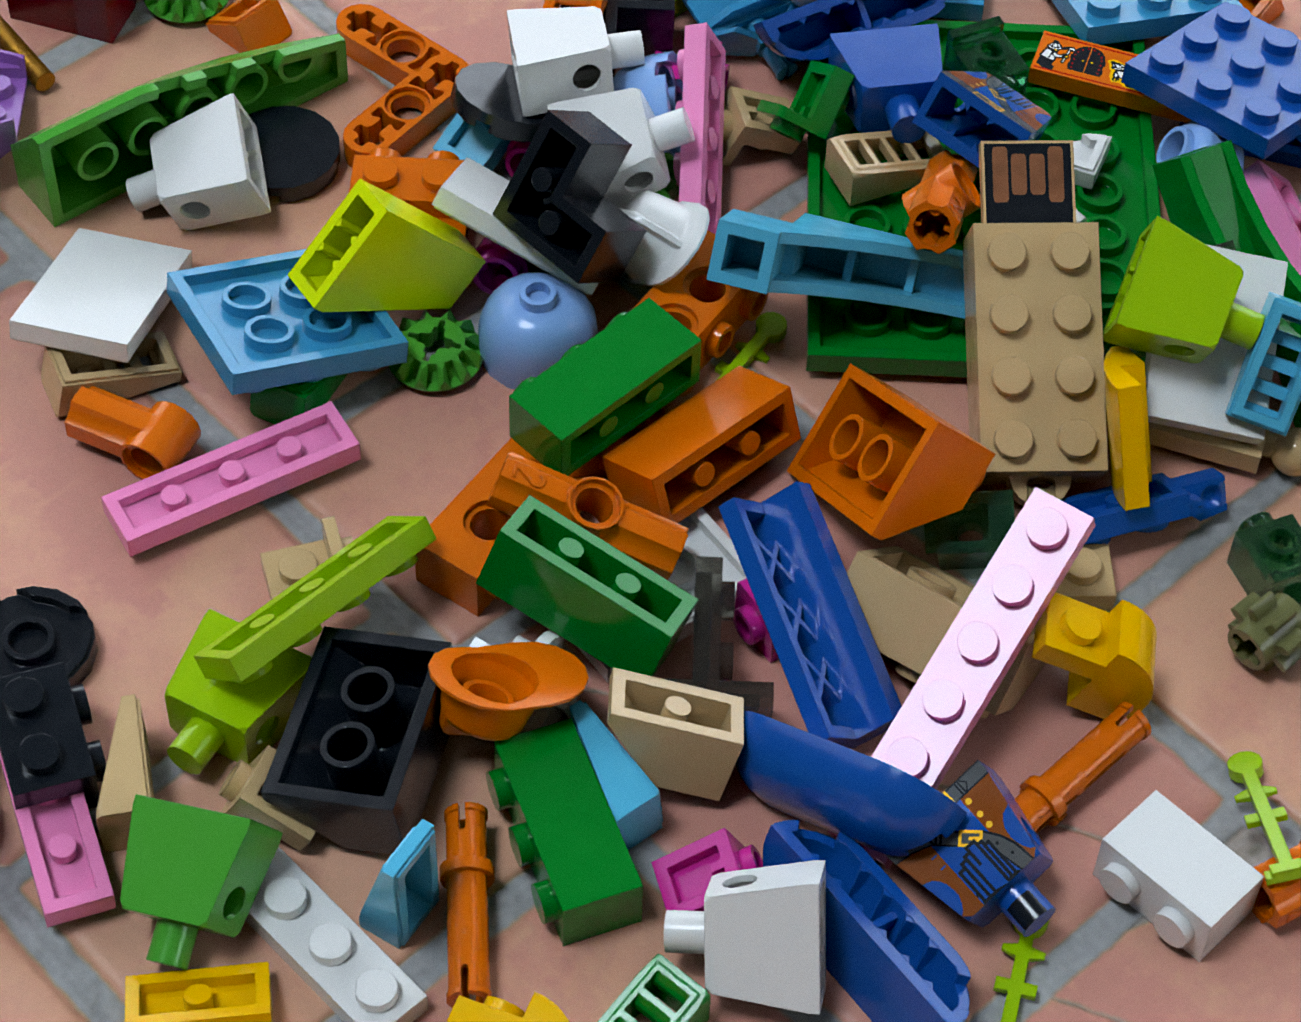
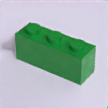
M650 298L646 299L631 311L622 312L615 316L604 330L584 344H576L569 348L557 363L537 377H529L517 386L514 392L509 395L510 437L542 465L569 476L699 381L702 340Z
M531 495L526 498L499 531L476 582L479 586L612 669L615 667L649 676H654L668 657L699 601L696 597Z
M572 719L521 733L508 740L495 741V769L486 772L488 789L496 810L508 809L514 826L508 828V833L517 863L520 867L530 864L537 882L531 884V891L541 922L543 924L554 922L563 946L641 922L643 884Z

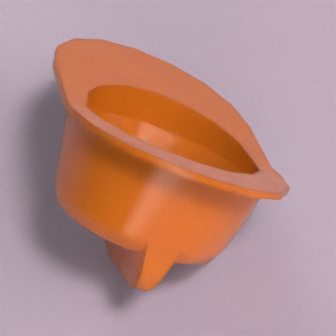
M512 642L482 647L445 648L434 653L428 664L430 678L441 690L439 723L442 731L447 735L473 736L489 741L508 740L520 733L535 709L571 702L584 692L589 679L585 665L574 654L558 646L539 642Z

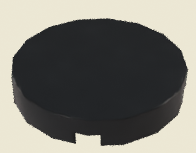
M498 62L474 63L462 68L455 77L451 92L452 106L465 122L475 126L476 120L490 125L488 133L500 139L517 142L532 141L546 113L523 117L513 65Z
M271 106L249 114L257 126L268 196H279L280 202H295L316 195L332 183L338 172L337 166L340 162V140L330 121L315 111L297 106Z
M36 586L16 589L17 595L7 597L2 601L0 599V677L64 662L70 686L80 685L93 669L98 648L93 622L88 617L86 609L79 600L58 589Z

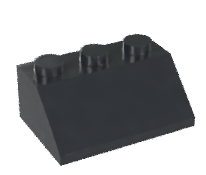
M324 626L262 787L261 794L263 799L343 848L392 854L410 830L421 821L450 736L444 733L440 727L441 690L430 678L428 664L434 653L445 648H453L452 643Z

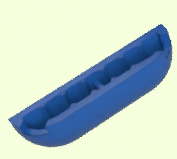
M817 0L756 23L753 27L760 40L777 55L797 62L820 61L829 58L830 33L912 26L938 14L945 7L944 3L946 0Z
M744 711V746L737 759L736 767L746 786L760 800L776 810L837 835L840 831L863 846L891 856L909 855V849L921 846L939 834H942L945 838L949 837L958 828L967 814L965 810L943 793L890 764L762 714Z
M785 820L772 824L764 841L763 867L812 860H826V969L872 1022H965L970 1012L967 984L971 979V974L967 965L957 951L874 859L855 840L840 831L836 839H833L815 831L799 829V820Z

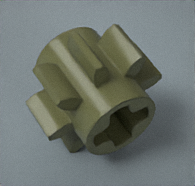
M1252 591L1230 609L1236 619L1228 624V629H1230L1228 643L1235 656L1244 665L1254 670L1263 669L1266 672L1276 665L1281 671L1285 672L1301 659V606L1293 598L1283 593L1274 594L1272 591L1260 597Z

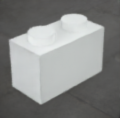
M1157 790L1102 839L1093 875L1100 880L1104 890L1113 899L1123 904H1129L1153 924L1156 932L1165 942L1173 947L1184 949L1198 962L1252 911L1264 879L1260 872Z

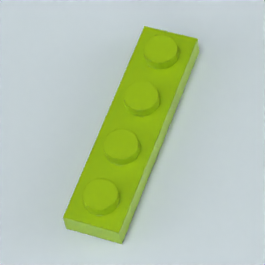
M387 516L194 655V658L205 679L233 681L239 685L253 682L266 675L273 667L271 660L287 648L301 646L316 638L323 630L321 624L337 612L353 609L365 602L371 595L369 588L384 577L395 576L411 568L418 561L416 554L437 539L426 516Z

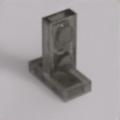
M696 556L694 597L699 599L693 610L692 679H662L743 697L744 711H751L772 718L774 682L732 681L734 645L733 642H721V621L734 620L735 582L722 581L723 557Z

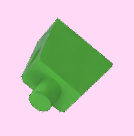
M136 794L132 806L120 902L122 909L157 920L146 960L188 970L199 930L231 938L236 937L241 932L278 849L283 833L249 818Z

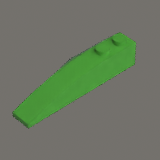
M338 33L280 43L229 55L166 74L108 97L10 145L19 187L50 223L56 227L127 192L126 179L153 170L149 140L155 132L226 95L234 93L249 115L271 106H299L347 82L348 68L345 39Z

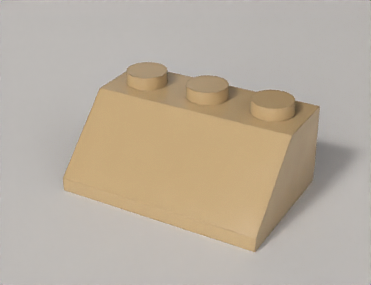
M898 546L857 551L847 575L880 653L898 662L895 667L896 672L916 683L974 587ZM1035 627L982 713V718H987L989 713L996 716L1014 709L1046 664L1032 658Z

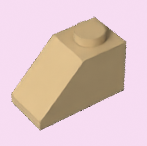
M613 667L609 677L607 724L656 787L720 801L744 746V698Z

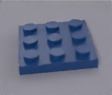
M1224 1L1125 63L1122 83L1199 125L1208 128L1223 138L1231 140L1234 144L1262 159L1267 158L1301 134V40L1293 32L1276 28L1251 15L1248 9L1240 5Z

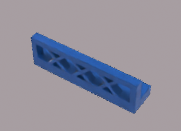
M796 481L761 503L733 497L718 506L808 733L854 749L886 732L902 705L811 485Z

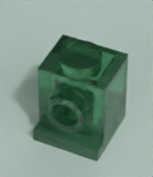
M1000 16L948 31L943 71L986 72L1025 97L1030 68L1004 34V22Z
M1013 490L975 491L971 494L961 511L924 524L926 554L938 553L941 570L986 568L1015 521ZM966 531H976L983 537L982 540L959 541L960 536Z
M1260 512L1250 516L1241 523L1235 532L1227 564L1247 595L1252 591L1260 597H1263L1269 591H1272L1274 594L1283 593L1293 598L1301 606V527L1293 514L1273 519L1268 512Z

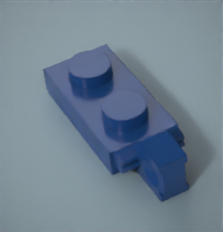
M1215 468L1174 478H1169L1163 473L1152 475V482H1149L1150 507L1125 511L1115 498L1112 486L1061 499V501L1094 517L1096 526L1085 544H1108L1112 537L1134 531L1142 533L1157 532L1167 528L1169 522L1191 516L1202 521L1227 510L1225 476Z

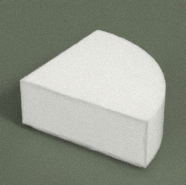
M1088 133L1082 134L1081 140L1073 141L1075 185L1092 190L1108 155L1111 136Z

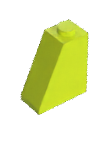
M359 179L288 273V276L312 307L321 312L450 309L486 261L458 229Z

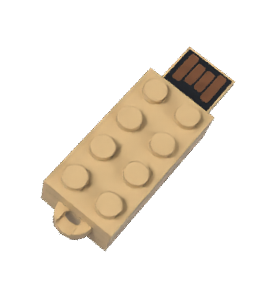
M1073 140L980 141L978 147L981 223H973L963 240L969 437L996 454L986 469L985 478L981 484H1007L1008 492L1014 501L1024 506L1034 490L1033 487L1027 484L1050 483V487L1039 489L1061 500L1068 492L1071 483H1095L1108 472L1099 222H1076Z

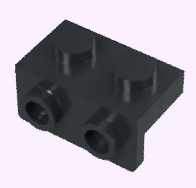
M64 662L0 677V753L16 810L84 792L88 809L95 808L98 805L99 792L97 782L103 781L106 761L99 740L86 742L82 726L92 723L87 695L83 684L70 686Z

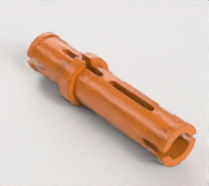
M1128 702L1119 703L1110 715L1041 776H1029L1020 784V794L1015 800L1037 834L1047 825L1057 826L1067 817V807L1140 741L1150 736L1152 732L1151 725L1139 709L1128 719L1127 715L1133 711V705Z
M465 802V819H460V806L458 803L448 806L444 811V822L446 823V860L441 863L439 870L441 885L447 889L448 992L446 993V1002L451 1008H453L459 995L469 999L470 994L476 995V1001L484 1003L487 996H492V991L490 990L488 888L495 882L493 862L487 858L486 822L488 821V810L485 806L474 802Z

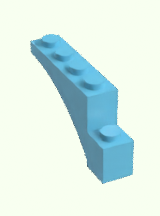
M732 209L718 221L706 280L762 294L769 292L858 300L965 319L963 250L949 248L940 254L928 249L916 250L908 237L809 213H804L795 222L791 223Z

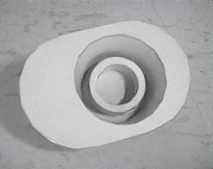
M643 190L635 195L624 209L619 208L647 230L625 269V272L628 274L627 281L631 284L653 287L663 285L677 276L694 257L707 234L710 221L708 208L700 203L677 202L650 190Z

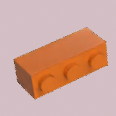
M736 367L602 456L608 481L618 488L623 500L676 523L681 522L801 439L791 387L744 367Z

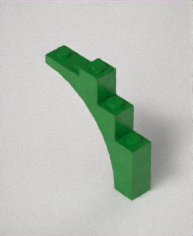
M1231 140L1205 146L1152 165L1169 220L1172 224L1207 245L1288 262L1284 297L1301 303V276L1291 265L1268 228L1247 185ZM1283 318L1280 319L1279 330L1301 337L1300 324ZM1277 344L1275 356L1295 363L1299 352ZM1278 372L1282 386L1287 387L1290 376ZM1301 401L1293 418L1295 427L1300 428Z

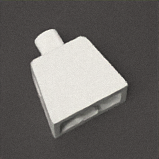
M595 6L507 10L511 59L523 117L546 113L548 110L547 105L555 102L614 91L612 69L645 65L641 31L635 30L607 34L602 11Z
M636 88L564 100L547 105L548 110L589 111L632 144L604 195L606 199L618 208L624 209L628 202L643 190L657 192L667 187L670 182V175L664 151L695 141L693 128L684 107L655 116L642 91Z
M234 93L226 95L155 132L149 140L153 170L126 179L128 196L138 212L162 204L180 229L188 231L271 212L257 126Z
M812 860L743 869L713 875L704 896V911H666L664 920L665 953L704 954L705 989L712 995L806 1014L820 1015L826 991V860Z

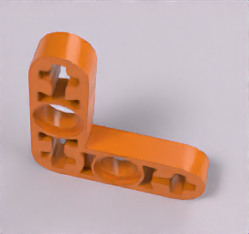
M369 4L351 5L338 14L336 30L337 34L339 33L345 39L346 55L395 85L345 127L343 145L346 162L352 168L354 155H369L371 151L377 148H390L403 156L456 113L451 100L453 82L460 70L469 65L459 56L375 6ZM402 51L412 52L417 55L416 59L409 62H396L389 57ZM406 107L416 108L422 112L420 116L414 119H401L394 115L396 111Z

